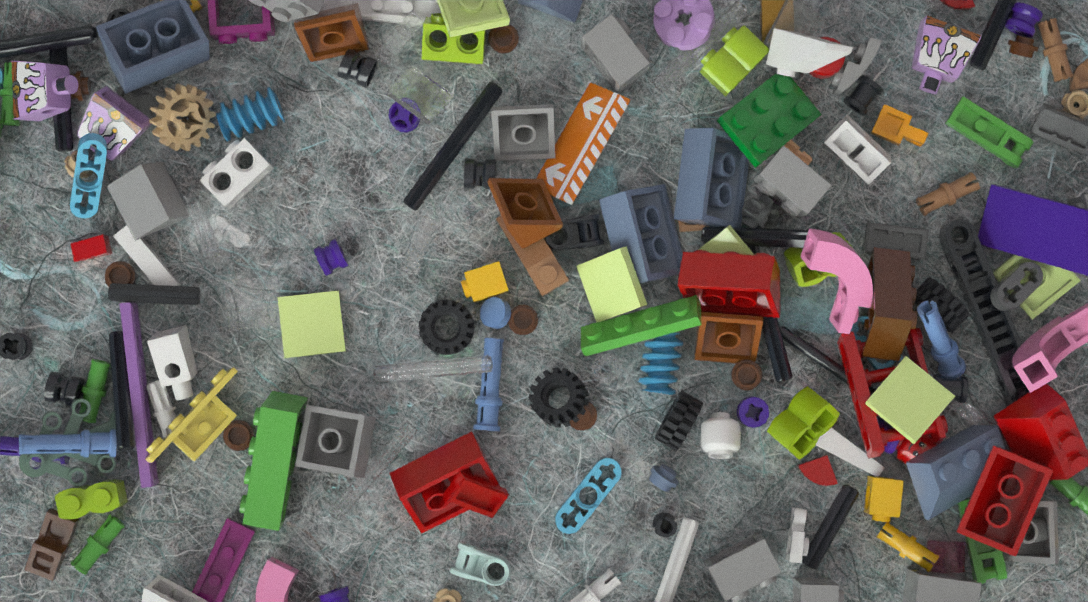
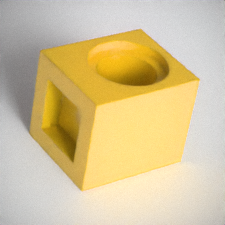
M499 261L464 272L466 279L461 281L465 297H472L474 303L509 292Z
M867 476L864 512L872 515V520L890 522L891 517L900 518L904 481L895 478Z

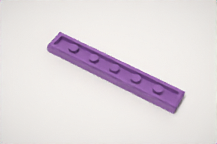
M132 302L120 303L141 488L158 485L159 480L156 459L152 463L145 460L150 454L146 449L154 441L149 396L146 388L147 379L138 304Z

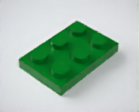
M775 73L716 121L756 168L822 114L790 76Z

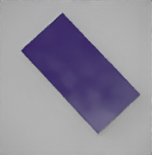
M991 184L978 234L981 245L1088 276V209Z

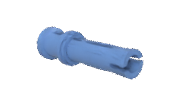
M924 301L917 307V312L932 343L931 355L939 363V374L943 378H958L966 370L964 360L958 355L959 347L954 340L950 339L936 302L931 301L930 307L929 301Z
M484 338L480 396H477V399H475V404L478 405L477 423L473 425L474 430L500 431L498 415L499 407L502 406L503 401L499 397V384L504 339Z
M111 429L110 432L97 433L83 430L80 431V434L67 435L19 434V455L80 453V456L88 458L90 454H109L110 457H116V429Z

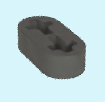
M1025 262L1015 266L992 289L990 298L993 306L998 310L1006 311L1015 309L1023 303L1042 283L1043 272L1040 266L1034 262ZM1025 271H1029V281L1021 284L1020 281L1025 277ZM1013 289L1014 291L1008 296L1009 301L1005 302L1003 300L1005 296L1004 291Z

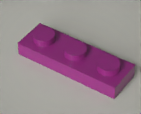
M227 518L192 593L208 602H223L256 530L236 520Z

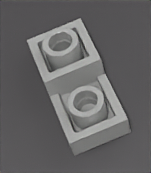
M870 37L865 44L860 43L853 58V60L858 61L857 64L847 61L843 68L833 76L831 84L836 86L832 94L840 95L865 72L874 59L881 45V40Z

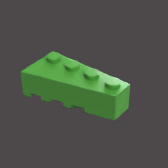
M272 391L261 407H256L253 425L258 426L256 437L252 436L248 451L249 455H253L252 466H247L244 477V484H248L247 495L242 496L239 510L240 513H244V525L279 531L285 521L292 480H288V476H292L297 458V452L293 451V446H297L303 423L297 421L303 409L306 408L308 397Z

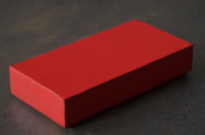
M459 471L443 493L446 501L490 518L494 517L510 495L506 488Z

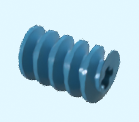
M267 87V97L265 98L259 91H255V101L252 102L246 94L244 95L243 105H240L233 98L231 109H228L224 102H221L220 112H216L221 132L227 142L231 140V131L236 137L240 138L243 136V127L249 134H253L255 124L260 130H265L266 120L272 126H277L278 116L285 122L280 102L271 87Z
M670 333L644 342V346L651 349L652 352L642 355L643 359L650 362L649 365H644L640 368L641 371L648 374V377L639 378L638 381L646 386V389H642L643 391L668 395L676 394V390L669 387L668 384L678 382V378L671 375L670 372L680 369L679 365L672 362V359L681 358L682 356L681 353L674 350V347L682 346L684 343L676 338V335L679 333Z

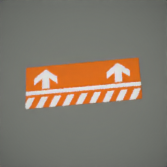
M589 83L555 144V158L546 160L536 178L544 180L551 196L570 205L573 204L630 102L629 98L596 84Z

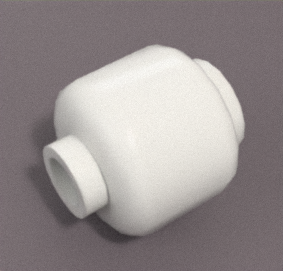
M712 413L711 418L701 423V448L704 452L708 453L710 458L729 459L733 457V453L739 451L741 447L740 423L730 418L729 413Z

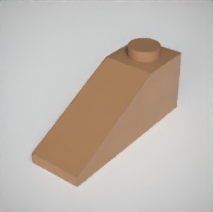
M502 216L496 218L542 297L569 282L544 238L522 249L506 228Z

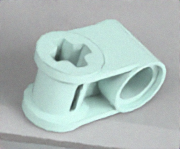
M458 543L457 547L460 550L455 566L450 568V573L492 586L502 585L508 579L511 573V566L506 558L467 543ZM468 555H469L470 557H469L467 566L465 567V563H466L467 557H468ZM491 563H500L504 567L505 573L502 578H493L489 574L488 567Z

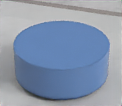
M498 297L488 298L480 309L482 323L494 329L504 327L511 317L509 303Z

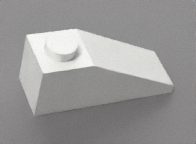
M774 28L766 65L776 67L777 74L795 77L796 72L810 73L851 54L853 47L800 32Z

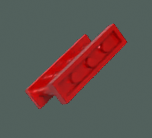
M910 329L905 343L910 360L928 373L921 348L923 346L921 329ZM851 331L850 334L841 333L837 344L867 457L870 459L881 456L885 450L884 446H887V442L907 439L895 428L884 430L883 427L879 428L877 416L879 415L865 404L871 396L869 391L871 384L884 381L897 366L873 371L863 369L861 358H863V346H865L866 341L856 340L854 331ZM939 415L923 434H931L934 445L941 444L948 433L945 416Z

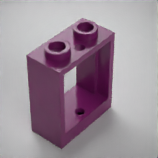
M207 0L210 36L214 40H219L220 44L237 43L238 38H249L251 42H263L268 40L267 36H275L274 17L271 14L272 12L262 6V24L220 26L218 0Z

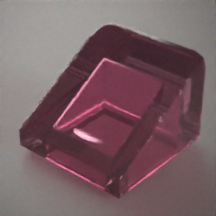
M928 540L927 549L940 556L935 564L926 559L933 564L930 571L938 573H964L966 542Z

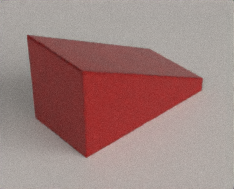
M104 234L70 244L74 262L112 254L109 236Z

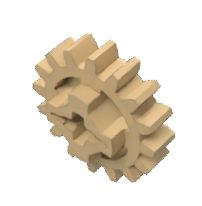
M178 83L175 85V91L166 87V96L164 98L156 96V100L159 102L158 107L150 108L152 112L156 113V117L149 119V123L157 126L152 131V134L160 138L159 142L161 144L169 146V148L178 151L180 148L190 151L191 144L199 148L201 146L199 139L201 137L209 139L210 137L206 132L207 128L215 127L213 123L209 122L210 118L216 116V112L209 110V107L213 105V101L205 98L207 94L205 91L197 89V87L187 84L185 87ZM177 116H181V117L187 116V117H189V119H185V118H183V119H178V118H176V117H177Z

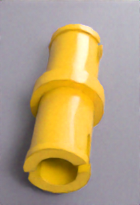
M886 522L882 529L893 537L882 530L876 537L899 551V556L903 559L905 556L928 573L932 569L933 564L923 557H926L934 564L940 557L918 543L915 536L909 537L891 525L890 522Z

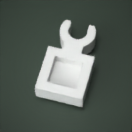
M792 507L791 525L788 531L785 557L789 562L802 563V556H807L809 538H805L804 532L807 510Z

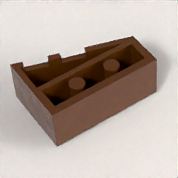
M874 247L867 267L872 279L873 297L871 307L868 308L869 319L864 320V330H869L865 346H863L862 357L899 361L910 329H915L918 313L913 310L917 291L916 288L912 287L915 278V265H911L910 252Z

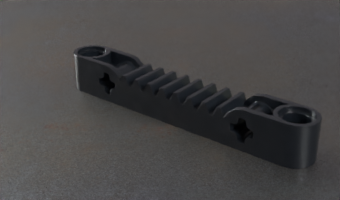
M954 220L941 228L939 233L940 244L951 271L959 283V288L964 293L963 298L968 303V310L973 315L972 320L977 325L978 334L982 337V344L986 348V354L991 360V366L994 369L998 386L1006 405L1009 406L1029 393V390L1012 364V358L1022 343L1009 311L998 310L991 302V291L997 282L975 228L967 220ZM954 227L959 228L963 232L964 237L960 244L955 243L951 238V231ZM972 261L974 262L973 264H970V265H968V266L965 267V264H967V263H969V262H972Z

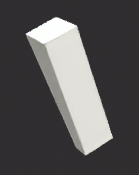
M127 225L113 236L154 285H181L144 238L134 240Z
M833 428L820 436L815 445L875 477H878L885 468L873 458L868 459L864 451Z

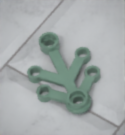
M77 398L72 402V413L63 435L78 433L83 418L91 411V405L86 399ZM80 402L85 403L87 406L83 413L75 411V406ZM48 411L43 415V425L39 435L52 434L54 430L61 426L62 419L57 412ZM113 411L110 414L108 422L90 429V433L110 432L111 429H116L115 412ZM51 415L56 416L58 419L57 423L54 426H48L46 424L47 417ZM80 453L22 454L19 457V467L25 475L40 477L47 472L67 479L73 486H82L86 482L87 474L85 470L78 466L69 468L53 460L65 455L97 466L103 473H110L116 467L114 457H110L109 454H90L88 458L80 456ZM32 457H39L41 459V464L38 467H31L29 465ZM104 458H110L112 463L110 467L102 468L100 465L101 461ZM76 471L83 473L82 479L78 482L71 479L72 474Z

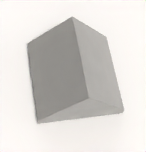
M553 104L491 107L494 158L496 161L555 158Z
M163 162L141 164L107 186L135 241L191 216Z
M1041 498L1016 557L1002 551L1004 561L1059 564L1057 501Z

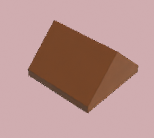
M358 3L323 10L319 14L297 19L294 22L295 30L310 62L345 55L348 49L356 52L369 50Z
M489 178L487 181L506 228L522 249L562 228L563 223L543 179Z
M701 312L702 325L696 328L694 360L737 363L748 359L756 362L763 317Z

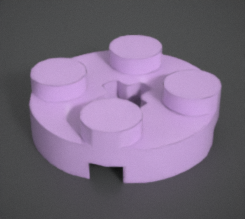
M661 0L654 6L653 22L658 37L665 45L679 47V50H691L704 44L710 37L713 24L715 25V13L709 0ZM681 14H690L692 16L689 18L688 25L684 26L682 22L676 23Z

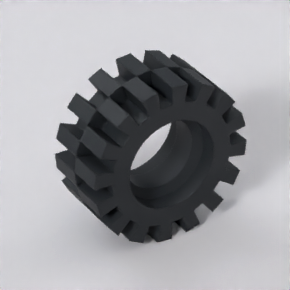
M928 277L916 290L915 303L919 306L922 302L929 301L931 307L930 302H936L940 316L949 333H953L970 315L965 305L960 303V300L950 290H947L943 284H939L937 280Z
M448 299L439 300L430 304L421 315L422 317L418 325L419 334L425 346L433 352L443 355L458 353L466 348L473 338L475 329L473 317L468 309L459 302ZM450 315L458 322V333L451 339H442L435 332V323L441 316Z
M558 367L552 368L553 373H550L548 370L543 372L545 375L543 379L537 376L535 379L538 382L537 386L531 385L530 390L534 394H529V400L533 403L530 405L546 424L550 426L553 424L558 428H561V424L568 427L571 426L570 420H573L575 423L580 420L577 417L579 413L584 416L586 410L583 406H588L589 400L586 398V396H589L588 390L573 372L565 368L562 371ZM559 387L567 388L570 394L568 402L560 408L551 407L549 404L550 394Z
M681 391L664 417L655 439L677 451L692 429L703 407V402Z

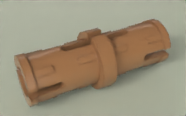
M1053 18L1048 22L1046 20L1038 23L1037 26L1039 27L1045 47L1043 54L1044 57H1048L1054 82L1074 77L1065 52L1068 50L1067 44L1062 42L1057 19Z
M969 172L967 175L949 184L944 182L939 185L938 189L916 198L917 206L930 202L919 208L923 216H926L928 213L946 204L951 206L956 203L957 199L979 190L978 182H973L966 186V184L977 178L972 172Z

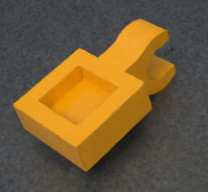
M884 104L870 134L898 146L904 138L908 142L921 147L924 145L929 133L909 125L912 119L911 115Z

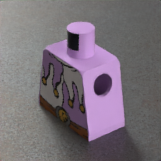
M930 16L924 17L919 24L912 62V69L924 73L919 89L927 93L937 94L942 80L949 83L957 80L982 35Z
M11 61L13 115L15 120L38 122L70 109V94L77 92L78 81L76 77L70 75L68 66Z
M106 86L93 94L77 134L79 138L88 133L101 135L107 143L106 158L113 161L122 155L152 124L149 123L150 118ZM90 144L88 160L94 161L97 145Z

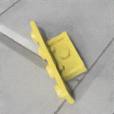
M234 367L228 371L221 369L210 381L214 386L206 394L201 391L189 403L193 407L185 417L180 413L168 425L171 432L164 439L158 436L146 450L150 454L145 460L152 463L173 442L192 461H195L237 416L216 394L238 371Z

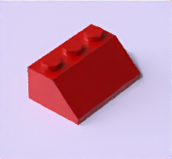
M705 250L683 252L677 285L683 299L697 295L701 303V312L780 318V269L775 256L766 253L743 255L733 251H727L723 254L709 253Z
M1047 383L1033 392L1027 393L993 416L1008 449L1048 465L1053 470L1049 480H1068L1088 467V450L1068 404Z
M472 431L389 473L400 501L421 534L469 510L446 501L443 493L459 471L500 486Z
M993 445L956 532L1016 557L1053 470L1048 465Z

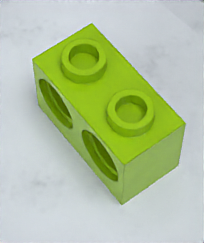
M433 13L431 17H426L423 23L421 60L483 64L486 30L474 32L473 34L477 36L478 41L475 44L469 45L462 40V35L449 37L442 14ZM435 30H441L446 34L447 40L436 42L432 38L431 33Z

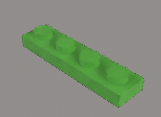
M697 295L582 326L581 350L585 356L700 326L702 325L701 303Z

